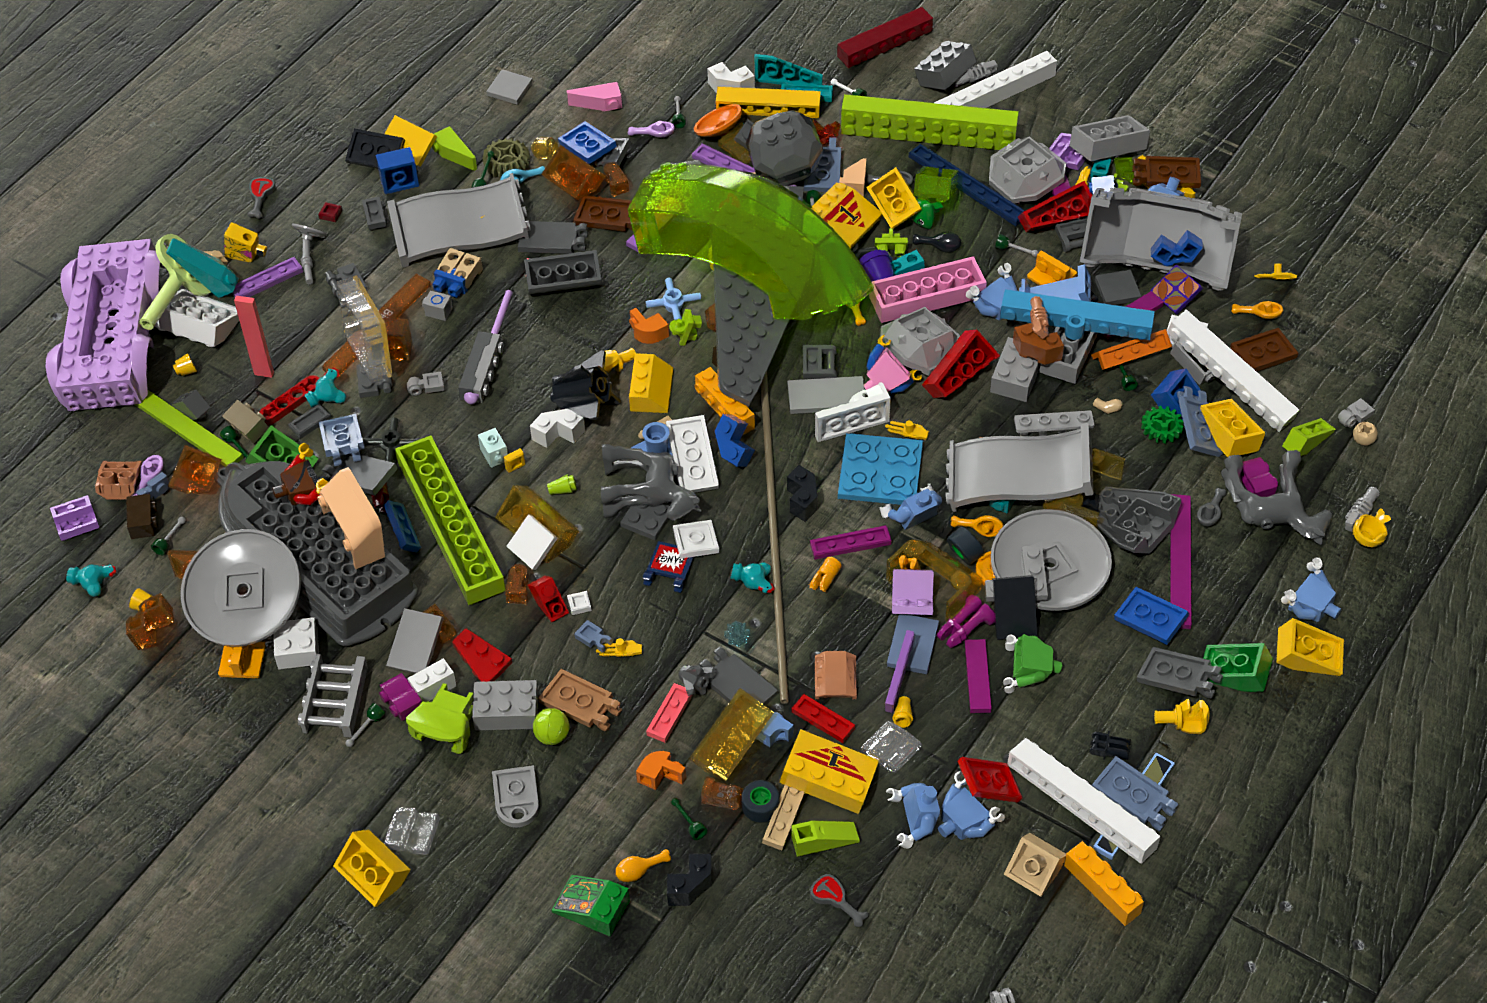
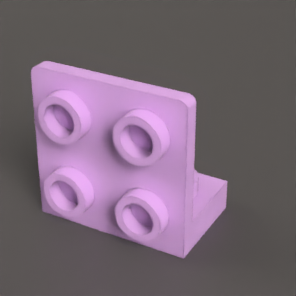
M893 570L892 614L933 615V570Z

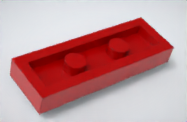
M805 694L792 707L793 714L841 743H844L855 730V724Z

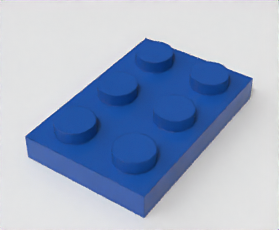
M586 121L558 138L560 145L588 164L617 147L615 140Z
M1135 587L1114 614V619L1167 645L1187 619L1189 613L1179 606Z

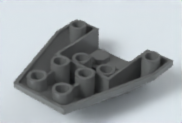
M1106 486L1098 494L1099 511L1086 517L1117 546L1133 553H1151L1174 527L1181 498L1160 491Z

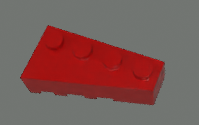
M1082 181L1022 212L1018 218L1025 232L1085 218L1089 214L1092 194L1085 181Z
M977 329L964 331L922 386L933 398L947 397L960 387L963 382L976 375V372L985 368L1000 355Z

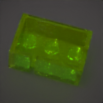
M923 166L916 174L914 196H918V199L921 200L936 198L938 202L950 200L956 192L958 170L943 168L942 175L939 177V168Z

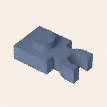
M161 472L147 482V487L139 489L136 493L137 495L150 494L151 498L154 497L156 499L171 487L167 476Z
M588 620L574 633L577 640L590 648L596 645L597 649L602 653L605 651V646L602 643H608L609 645L613 643L611 637L603 635V629Z

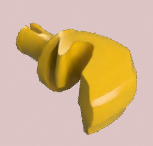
M630 348L619 354L615 350H606L604 370L608 373L612 368L617 372L622 371L624 363L634 360L635 350Z
M1186 699L1181 704L1175 705L1173 711H1155L1154 713L1155 724L1174 723L1176 730L1180 729V731L1190 734H1202L1205 732L1210 717L1209 707L1203 700H1199L1196 704L1190 706V700Z

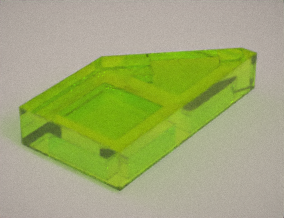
M1132 157L1114 158L1115 172L1119 174L1120 178L1133 185Z

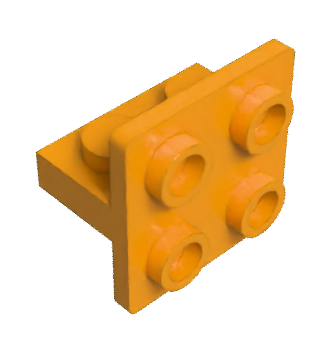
M1041 250L1037 254L1036 267L1027 274V278L1040 286L1074 278L1077 276V271Z
M257 642L241 647L224 646L218 672L219 677L259 678L266 647L265 642Z

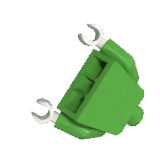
M1023 634L1018 639L1014 635L1006 637V650H1014L1013 677L1016 678V680L1010 677L1004 679V685H1011L1004 688L1006 693L1014 692L1015 686L1020 688L1042 682L1052 672L1060 673L1062 662L1053 660V648L1045 644L1037 636Z

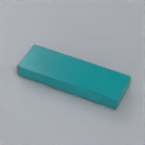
M782 83L781 90L821 91L820 101L832 102L833 86Z

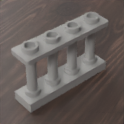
M1092 411L1014 416L1016 432L1020 433V436H1027L1028 432H1039V436H1047V431L1059 430L1058 434L1066 433V430L1080 429L1081 424L1089 423L1090 428H1094Z
M316 654L315 661L311 662V678L307 679V695L303 696L302 700L303 712L298 716V725L301 726L303 733H308L310 724L339 726L343 731L344 737L352 738L368 670L365 657L357 656L355 664L347 666L323 664L321 654ZM322 672L351 674L352 680L348 681V683L320 681ZM318 689L347 691L348 693L347 699L344 700L317 699L316 695ZM314 707L343 709L344 715L340 716V718L312 716Z

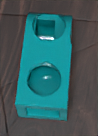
M1111 157L1098 159L1094 162L1090 182H1092V177L1108 176Z
M917 250L891 262L895 276L925 269L924 260Z

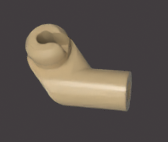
M1096 398L1093 406L1110 414L1119 411L1123 403L1119 399L1105 402Z

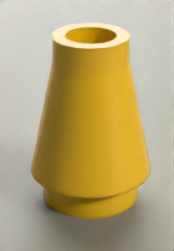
M906 696L898 699V704L892 716L894 724L900 728L910 726L913 721L911 700Z

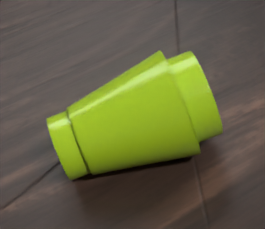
M567 474L547 484L550 495L573 493L574 490H577L573 475L569 476Z

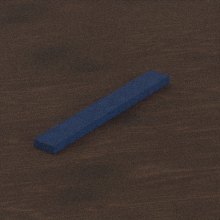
M919 144L909 152V158L1014 226L1021 223L1018 216L1025 210L927 147Z

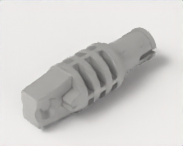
M995 60L972 66L953 85L958 87L967 82L973 83L979 79L986 78L991 73L997 71V63Z
M1369 487L1364 496L1356 500L1345 516L1347 519L1345 530L1353 532L1355 521L1361 515H1369L1373 509V502L1380 495L1377 488Z

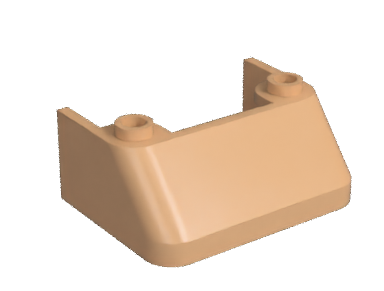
M349 467L340 470L319 491L320 496L317 499L323 514L331 511L345 536V540H343L344 548L347 552H351L354 568L358 569L385 557L382 526L376 512Z

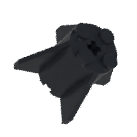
M597 352L580 365L574 366L568 372L553 376L552 392L550 394L551 401L556 403L561 410L570 409L590 420L598 419L600 405L621 404V400L611 392V383H607L605 378L608 377L607 372L604 370L606 352Z

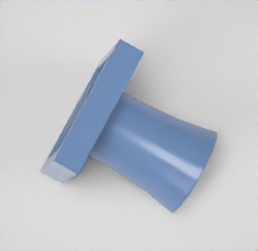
M661 422L649 423L642 431L645 441L631 447L639 448L646 452H667L672 455L668 438L669 428Z

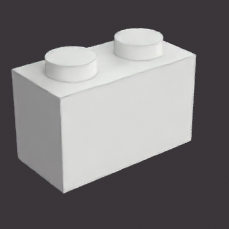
M444 658L408 678L409 684L416 691L422 702L434 699L443 683L447 684L448 690L456 687L454 672Z

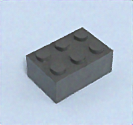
M945 41L935 51H932L925 60H922L914 70L920 86L946 90L976 63V58L971 44Z

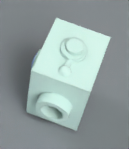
M496 428L478 434L480 450L490 467L492 468L504 463V456L508 455L507 446Z

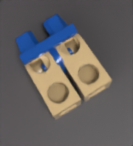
M449 248L438 269L434 272V291L442 292L444 288H448V294L455 298L460 293L466 294L467 288L470 287L477 274L480 275L483 270L481 258Z

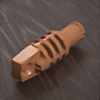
M1035 296L1030 300L1032 328L1034 333L1044 339L1048 336L1049 321L1047 310L1043 307L1042 298Z

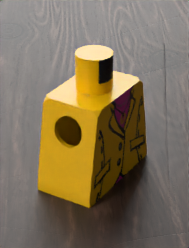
M230 223L224 234L225 257L253 262L256 255L263 257L266 255L267 246L259 244L257 233L235 223Z

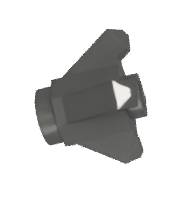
M684 665L680 669L678 676L682 683H684L688 696L694 695L695 691L699 695H704L709 679L715 676L716 671L713 667Z

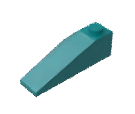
M755 54L754 56L755 82L780 85L782 83L823 85V75L774 56Z
M175 238L171 240L166 253L215 296L220 298L234 291L239 278L220 259Z

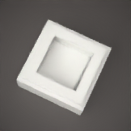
M587 591L567 595L572 615L592 611Z

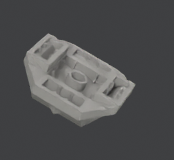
M1031 137L1017 138L991 156L989 185L1014 204L1020 201H1035L1065 181L1066 162L1043 143H1038Z
M926 307L909 314H902L900 318L880 328V337L885 335L882 338L883 343L886 344L889 339L891 340V343L884 348H888L904 366L919 370L928 376L960 337L945 322L944 318L933 314Z

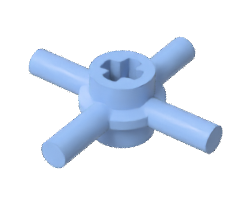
M666 278L667 291L661 299L646 301V308L665 306L667 311L673 313L674 320L681 319L680 310L684 302L701 300V294L682 295L679 289L674 288L672 278Z

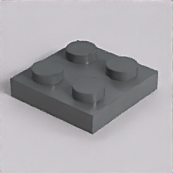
M666 504L659 506H631L620 522L621 527L656 540L669 520L666 514L669 506Z

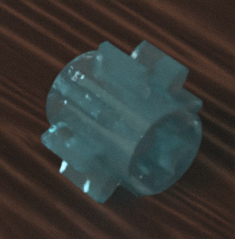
M735 621L731 625L727 624V631H724L725 638H728L729 645L733 644L739 647V645L747 643L750 629H746V623L742 624Z

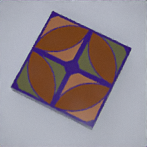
M1175 265L1150 291L1164 302L1163 304L1177 315L1203 288L1179 266Z

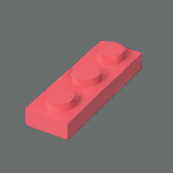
M676 683L673 684L646 731L647 736L666 743L693 696L687 695L685 687Z

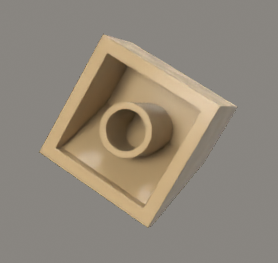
M1029 833L1021 838L1004 875L1037 895L1043 896L1059 873L1066 859V853Z

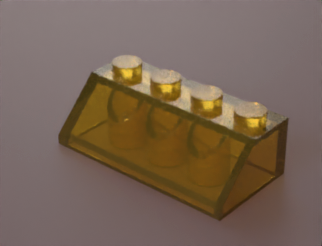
M513 485L495 516L514 535L528 514L532 515L552 532L558 539L543 559L546 563H549L568 549L579 532L578 529L528 486Z
M739 688L688 759L704 771L726 781L774 712Z

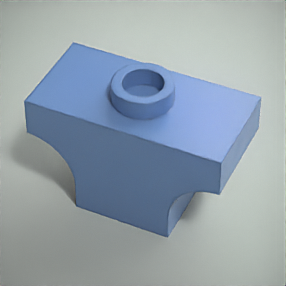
M761 703L755 708V720L757 722L753 725V737L768 747H771L778 740L789 741L793 737V724L785 720L780 713H774Z

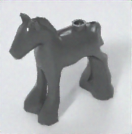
M602 444L605 475L612 474L626 467H639L647 472L645 483L610 487L601 486L604 518L614 516L627 506H659L667 502H672L666 512L670 521L685 516L692 510L701 511L699 505H697L700 499L694 492L674 483V476L678 475V464H674V458L670 453L646 452L639 448Z
M1298 450L1287 451L1282 455L1283 464L1279 466L1283 493H1276L1268 497H1260L1248 491L1242 484L1240 477L1243 469L1242 456L1231 455L1224 460L1226 468L1221 471V475L1245 523L1261 526L1263 529H1269L1273 524H1289L1304 537L1313 539L1316 543L1322 545V538L1326 536L1325 532L1332 519V513L1330 510H1323L1313 516H1308L1304 511L1303 500L1295 482V475L1298 472L1297 467L1301 462V454Z

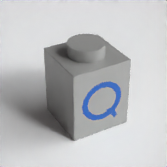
M430 291L422 303L425 316L446 321L453 308L450 295Z

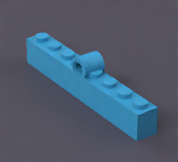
M1006 289L1004 291L1000 316L1002 319L1031 323L1030 311L1032 307L1030 300L1038 296L1042 298L1043 307L1047 310L1049 326L1065 328V335L1069 339L1078 340L1082 338L1084 331L1150 340L1155 311Z

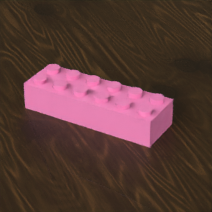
M973 256L872 281L869 285V298L880 322L884 323L896 320L902 314H909L923 307L932 311L972 301L973 299L966 297V292L972 286H977L979 292L986 288L987 282Z

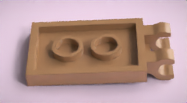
M560 669L538 698L540 704L548 708L558 709L567 717L587 727H591L594 723L603 731H607L611 726L607 723L609 718L604 713L608 710L611 714L618 716L622 711L619 708L621 703L612 699L613 695L611 692L563 669Z

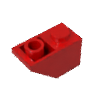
M543 576L528 584L535 602L550 622L569 613L552 577Z

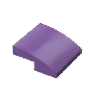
M1061 133L1049 149L1066 162L1067 168L1079 170L1086 161V158L1069 146L1071 134Z
M88 495L50 508L61 541L99 528Z

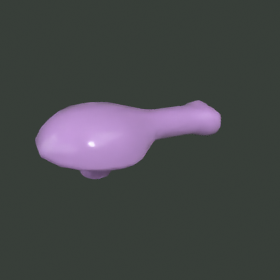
M658 121L648 127H629L628 135L648 134L657 138H664L672 135L675 127L670 122Z
M152 455L142 463L140 467L141 481L135 489V493L131 496H136V492L139 489L147 487V482L162 472L164 461L161 456Z

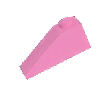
M617 82L567 90L569 106L601 111L622 108L621 93Z

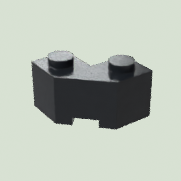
M798 465L787 476V491L793 494L790 498V513L806 522L817 511L818 495L814 473Z
M689 854V874H667L668 906H690L696 901V897L712 886L711 854Z

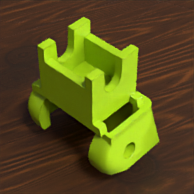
M443 683L432 702H421L406 717L410 735L420 741L428 737L438 741L455 742L451 751L461 754L465 751L470 736L469 720L473 715V705H471L474 700L473 693L469 692L467 697L449 692L447 684Z

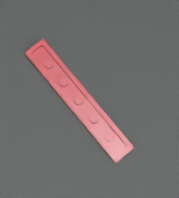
M236 296L234 302L254 375L272 378L274 370L255 298Z

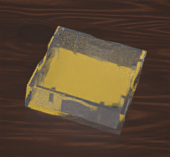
M358 275L337 281L336 285L344 335L370 382L374 383L392 377L385 321Z

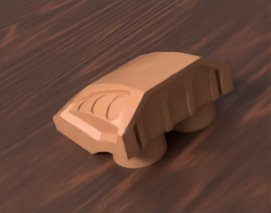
M103 461L95 484L96 493L107 500L126 499V497L134 494L142 461Z
M824 651L815 655V699L851 697L856 699V655L847 651Z

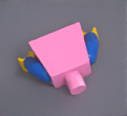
M882 335L878 339V344H876L869 355L866 367L868 369L867 376L870 380L864 384V387L867 390L882 382L889 393L903 392L914 381L921 380L922 375L915 378L914 373L918 370H911L909 372L888 348L884 349V347L891 343V340L889 339L886 344L883 343L882 338L885 335Z

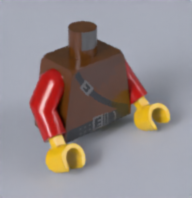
M302 443L298 448L300 454L280 474L282 485L273 487L272 490L276 499L287 495L292 505L310 506L318 500L317 497L320 496L319 491L328 481L323 478L318 480L309 460L305 459V457L313 455V450L309 448L308 444Z

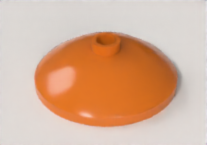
M729 104L707 113L695 124L694 131L696 135L701 137H717L728 134L741 118V106Z

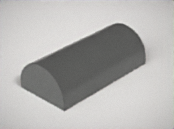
M597 250L524 259L529 295L602 285Z

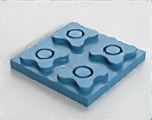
M846 433L838 499L901 505L905 499L917 494L923 440Z

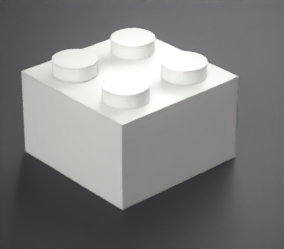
M314 618L286 621L274 633V657L278 670L311 666V662L315 661L316 654H319L318 629Z

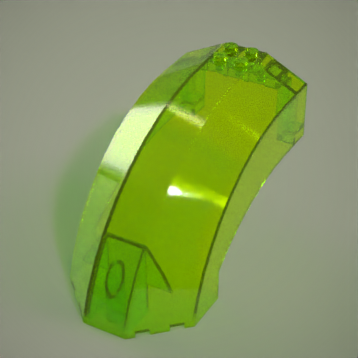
M685 162L678 164L663 163L660 165V168L651 171L643 179L628 208L639 254L688 256L702 259L733 271L768 294L774 319L806 320L812 318V314L821 311L824 315L837 311V307L847 304L848 307L855 306L874 290V286L852 250L815 208L784 186L757 174L712 165L686 164Z

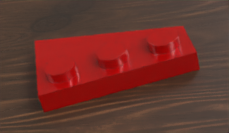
M467 628L452 641L454 648L465 663L469 665L473 674L480 682L495 681L512 664V658Z

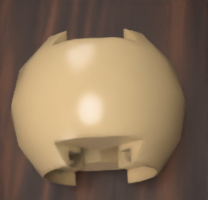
M1361 422L1353 430L1354 440L1363 446L1373 444L1378 436L1377 428L1369 422Z

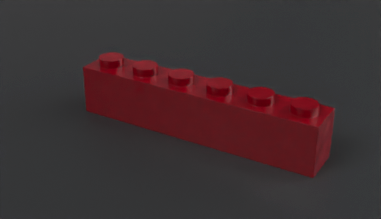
M923 7L915 9L838 43L837 57L847 68H850L933 31V17Z

